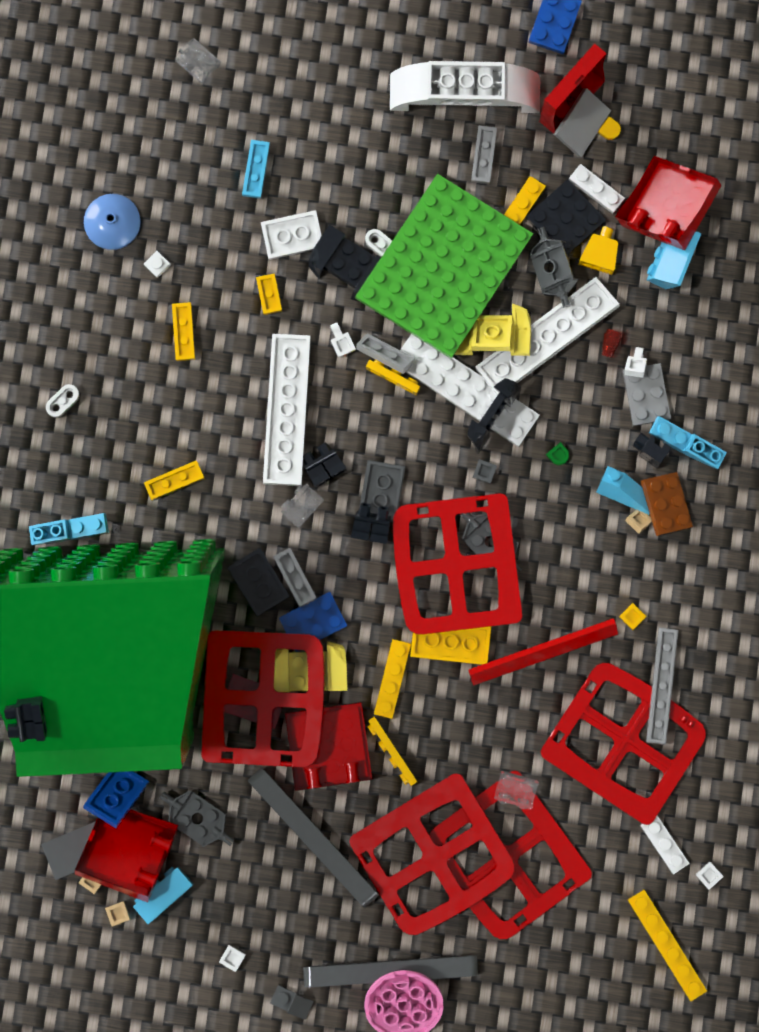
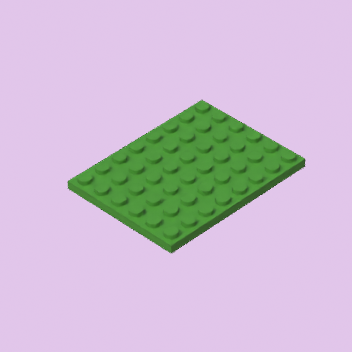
M437 174L356 294L355 299L452 359L532 238L533 233Z

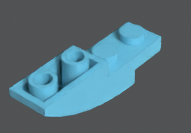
M657 416L649 434L663 441L664 444L666 443L673 449L715 469H719L727 453L660 416Z
M105 513L29 526L31 545L64 542L109 533Z

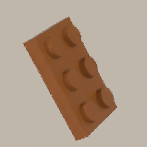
M677 472L641 481L656 536L693 527Z

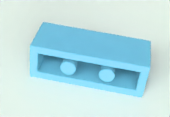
M171 867L164 873L166 878L161 882L157 880L148 903L137 898L134 900L136 904L133 908L147 924H150L194 885L180 867L176 869Z

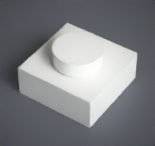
M156 251L144 263V266L154 276L159 278L171 264Z
M708 862L695 874L708 890L723 878V875L711 862Z
M228 945L219 963L236 972L246 954Z

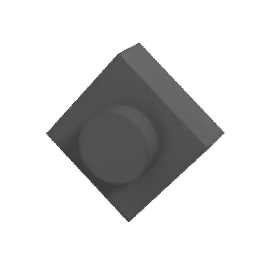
M479 459L472 478L491 484L497 465Z

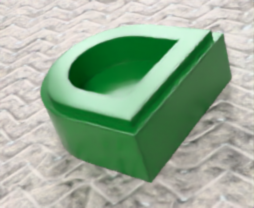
M560 442L546 456L553 464L563 465L569 459V452Z

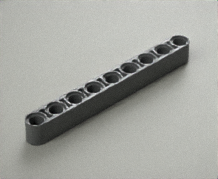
M262 767L247 780L364 908L379 896L375 889Z
M477 955L303 967L304 987L374 983L381 976L399 970L416 971L430 979L478 976Z

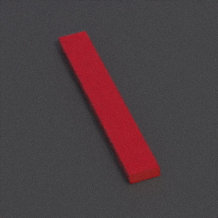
M613 618L469 669L471 682L474 686L618 635L616 622Z

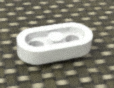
M378 229L368 231L365 236L366 245L380 257L383 256L392 242L390 238ZM376 237L378 238V242L373 243L371 239Z
M70 384L63 386L47 402V413L54 418L64 415L78 401V389ZM69 392L73 393L72 398H67ZM58 405L60 409L56 412L53 411V407Z

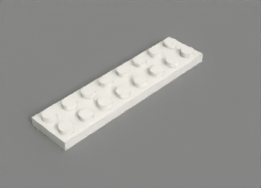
M597 277L568 297L570 306L563 308L562 303H560L531 325L530 356H511L510 351H496L475 366L478 373L497 395L499 392L493 387L501 380L507 378L516 383L520 382L620 307L617 300Z
M272 334L263 484L302 486L311 339L307 335Z
M412 334L400 350L415 358L414 364L406 371L407 374L478 421L482 419L497 397V394L481 375L455 358L450 359ZM515 399L511 407L505 405L500 416L495 415L494 419L496 420L491 429L519 447L540 415Z

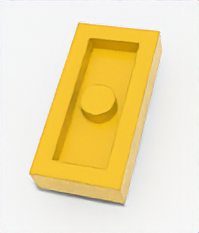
M275 273L256 277L263 314L282 312Z

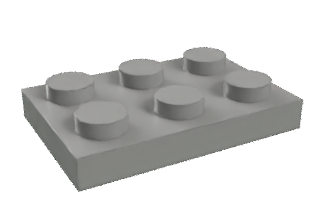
M661 363L647 365L643 378L625 375L624 369L622 372L632 425L638 426L654 423L657 416L671 420Z

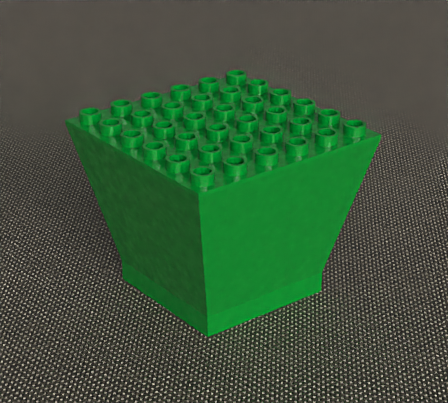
M215 539L194 540L187 550H178L177 541L154 542V546H151L147 552H139V543L115 544V548H112L111 552L107 554H100V545L77 546L76 550H72V554L62 556V548L60 546L38 548V551L33 552V556L24 558L22 548L0 550V713L7 729L8 724H16L17 720H6L4 713L6 706L16 704L17 699L42 696L47 725L45 741L27 739L24 742H20L19 738H10L15 751L17 777L182 769L194 739L193 711L225 556V548H216Z

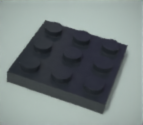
M568 179L526 216V219L537 231L539 228L545 227L550 239L566 241L563 245L567 256L606 222V219Z

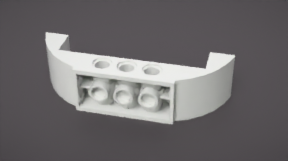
M429 61L408 65L395 70L390 75V111H409V105L521 106V113H540V75L531 69L506 64L505 62Z

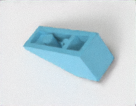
M607 466L596 493L649 515L643 488L626 473Z

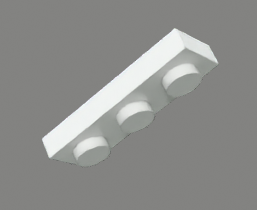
M582 164L577 167L568 179L612 214L625 200L621 194Z
M656 816L651 824L640 825L673 875L690 864L658 816Z

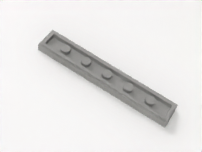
M658 628L646 743L666 745L678 630Z

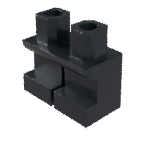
M640 433L633 447L640 451L639 456L658 469L672 447L665 443L661 448L654 443L655 438L653 435L648 438L643 433Z
M326 442L317 447L321 457L315 459L311 451L303 455L304 468L315 489L330 481V477L333 479L347 471L336 451L332 450Z
M362 502L355 515L351 538L368 541L371 523H373L370 541L387 544L391 519L389 507L379 506L378 513L374 514L370 513L371 504Z
M42 696L17 699L16 704L5 707L6 720H17L16 724H8L7 732L9 738H19L20 742H24L27 739L46 740L47 725Z

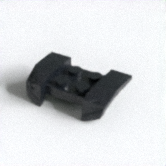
M329 225L310 255L309 268L318 279L323 271L326 270L353 287L354 291L351 300L358 301L355 299L356 294L381 257L379 255L375 257L345 238L344 233Z
M504 378L493 388L499 394L480 422L477 423L473 419L471 420L467 436L472 441L477 454L480 453L490 437L489 431L495 423V415L500 416L505 405L511 407L521 392V386L515 381Z

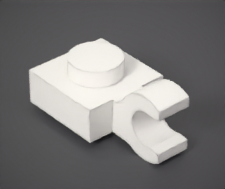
M338 323L330 325L335 336L334 339H331V343L338 358L355 351L356 348L349 333L342 334Z
M636 347L634 357L628 356L625 375L644 377L647 359L643 358L644 348Z

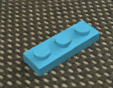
M251 140L242 196L261 199L270 142Z

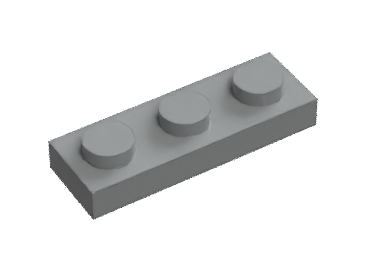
M478 125L471 182L490 184L497 128Z
M368 333L357 343V350L402 374L414 364L415 358Z
M291 548L273 556L299 607L301 608L316 600L317 598Z

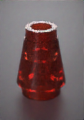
M607 329L603 336L601 355L613 357L622 339L621 332Z

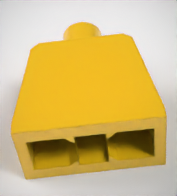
M602 227L600 235L592 234L578 265L613 275L618 241L611 239L613 229Z

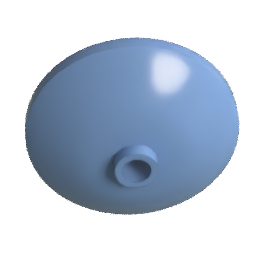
M106 194L100 196L88 206L85 212L84 228L86 234L95 245L103 249L117 250L126 247L136 238L140 230L141 220L137 207L131 200L122 195ZM109 216L114 217L113 221H108L107 219Z

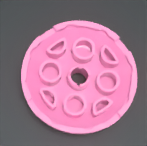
M411 970L390 972L377 979L369 988L364 1002L366 1018L370 1025L378 1032H429L435 1027L442 1016V993L436 983L422 973Z

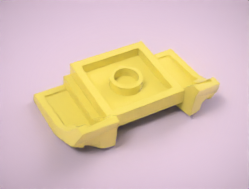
M512 304V315H480L455 355H473V351H510L511 356H530L531 319L527 309Z
M327 641V651H324V690L347 691L345 649L343 645ZM289 649L276 650L274 689L277 692L308 691L306 652H289Z

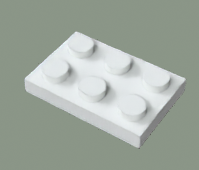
M316 210L261 222L269 260L313 251L322 236Z

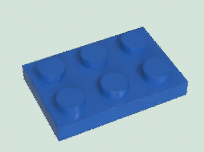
M542 0L528 43L564 55L582 1Z
M331 592L279 617L287 634H308L317 637L319 640L347 627Z
M133 771L108 772L85 802L83 808L117 828L145 790L149 781Z

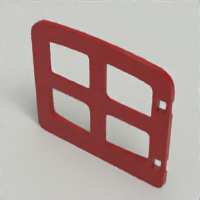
M498 493L407 504L396 510L393 516L396 573L405 623L411 632L424 635L516 624L521 621L522 608L509 504L506 495ZM476 501H488V506L477 508ZM428 507V514H417V508ZM485 512L487 514L494 545L492 553L469 556L461 555L455 519L457 514ZM440 517L445 549L444 557L427 561H411L409 523L414 519ZM496 568L498 608L492 611L467 612L463 573L467 570ZM446 574L449 582L452 614L433 618L421 617L413 583L414 577Z
M211 631L207 640L202 759L210 763L307 767L313 764L319 752L324 706V651L321 641L317 637L308 634ZM250 647L261 650L259 687L257 690H228L225 688L231 648ZM277 649L304 650L307 653V693L277 692L274 689L275 655ZM226 704L252 705L257 708L256 747L254 749L229 748L226 746L224 735V706ZM293 707L305 708L307 710L305 735L301 750L283 751L271 748L272 712L274 708ZM222 751L233 752V759L222 758ZM282 755H292V762L281 761Z
M601 663L591 671L541 748L540 753L543 759L641 824L649 825L654 821L702 746L706 737L705 729L701 722L671 700L669 719L687 733V739L674 759L667 758L639 738V733L649 718L652 687L610 663ZM592 681L597 685L592 693L586 691V688ZM604 681H609L641 699L639 707L624 727L617 725L590 707L591 700ZM579 719H583L614 741L612 749L598 769L593 768L577 756L565 744L567 737ZM558 731L564 734L559 744L553 740ZM627 752H633L663 773V777L649 798L633 793L611 779V776Z
M518 771L509 772L476 797L484 811L502 797L509 796L533 824L532 830L513 844L505 845L515 864V871L511 879L527 900V906L506 921H502L483 899L469 907L489 932L499 939H508L517 934L571 892L587 882L592 876L591 869ZM462 807L433 828L429 835L437 846H442L450 835L465 824H472ZM540 841H545L565 873L564 878L543 894L538 892L518 864L519 857ZM453 857L447 861L448 867L463 890L469 889L497 867L492 857L490 861L471 875L466 876ZM572 878L575 884L565 890L563 884ZM523 914L527 920L517 926L514 920Z
M459 773L450 775L353 834L349 840L351 848L362 863L363 868L393 915L397 925L408 935H418L466 910L508 881L515 871V864L511 855L465 779ZM457 800L462 805L473 826L444 845L437 846L422 824L421 817L444 804ZM403 827H407L420 847L422 857L389 877L376 858L374 849ZM481 840L494 858L497 867L469 889L463 890L448 867L447 861ZM365 851L369 853L373 860L368 864L362 856V853ZM432 871L436 874L447 892L449 901L414 917L407 910L397 891L426 872ZM397 903L404 912L400 916H398L393 908Z

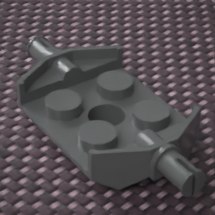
M541 227L538 229L541 240L530 253L542 294L560 297L562 306L565 308L571 305L567 295L578 281V278L573 276L563 243H566V241L550 239L545 227ZM550 262H552L554 265L552 272H549L548 270V264Z
M470 513L460 514L467 523L462 540L476 555L492 553L494 546L488 547L485 544V539L492 537L487 514L472 516ZM513 538L514 552L516 554L519 542ZM516 563L517 574H518L522 569H521V568L518 566V564Z
M191 790L177 798L171 797L165 791L160 796V799L170 806L168 822L178 825V830L202 845V847L218 839L224 841L229 846H231V842H234L235 839L224 831L226 814ZM195 813H200L203 816L201 824L193 822L192 817Z

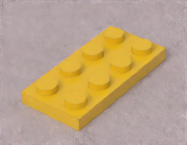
M491 627L424 635L413 633L410 657L477 665L486 664L488 662Z

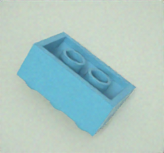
M694 233L685 250L661 242V245L654 253L655 260L648 268L647 281L664 289L681 286L701 233Z

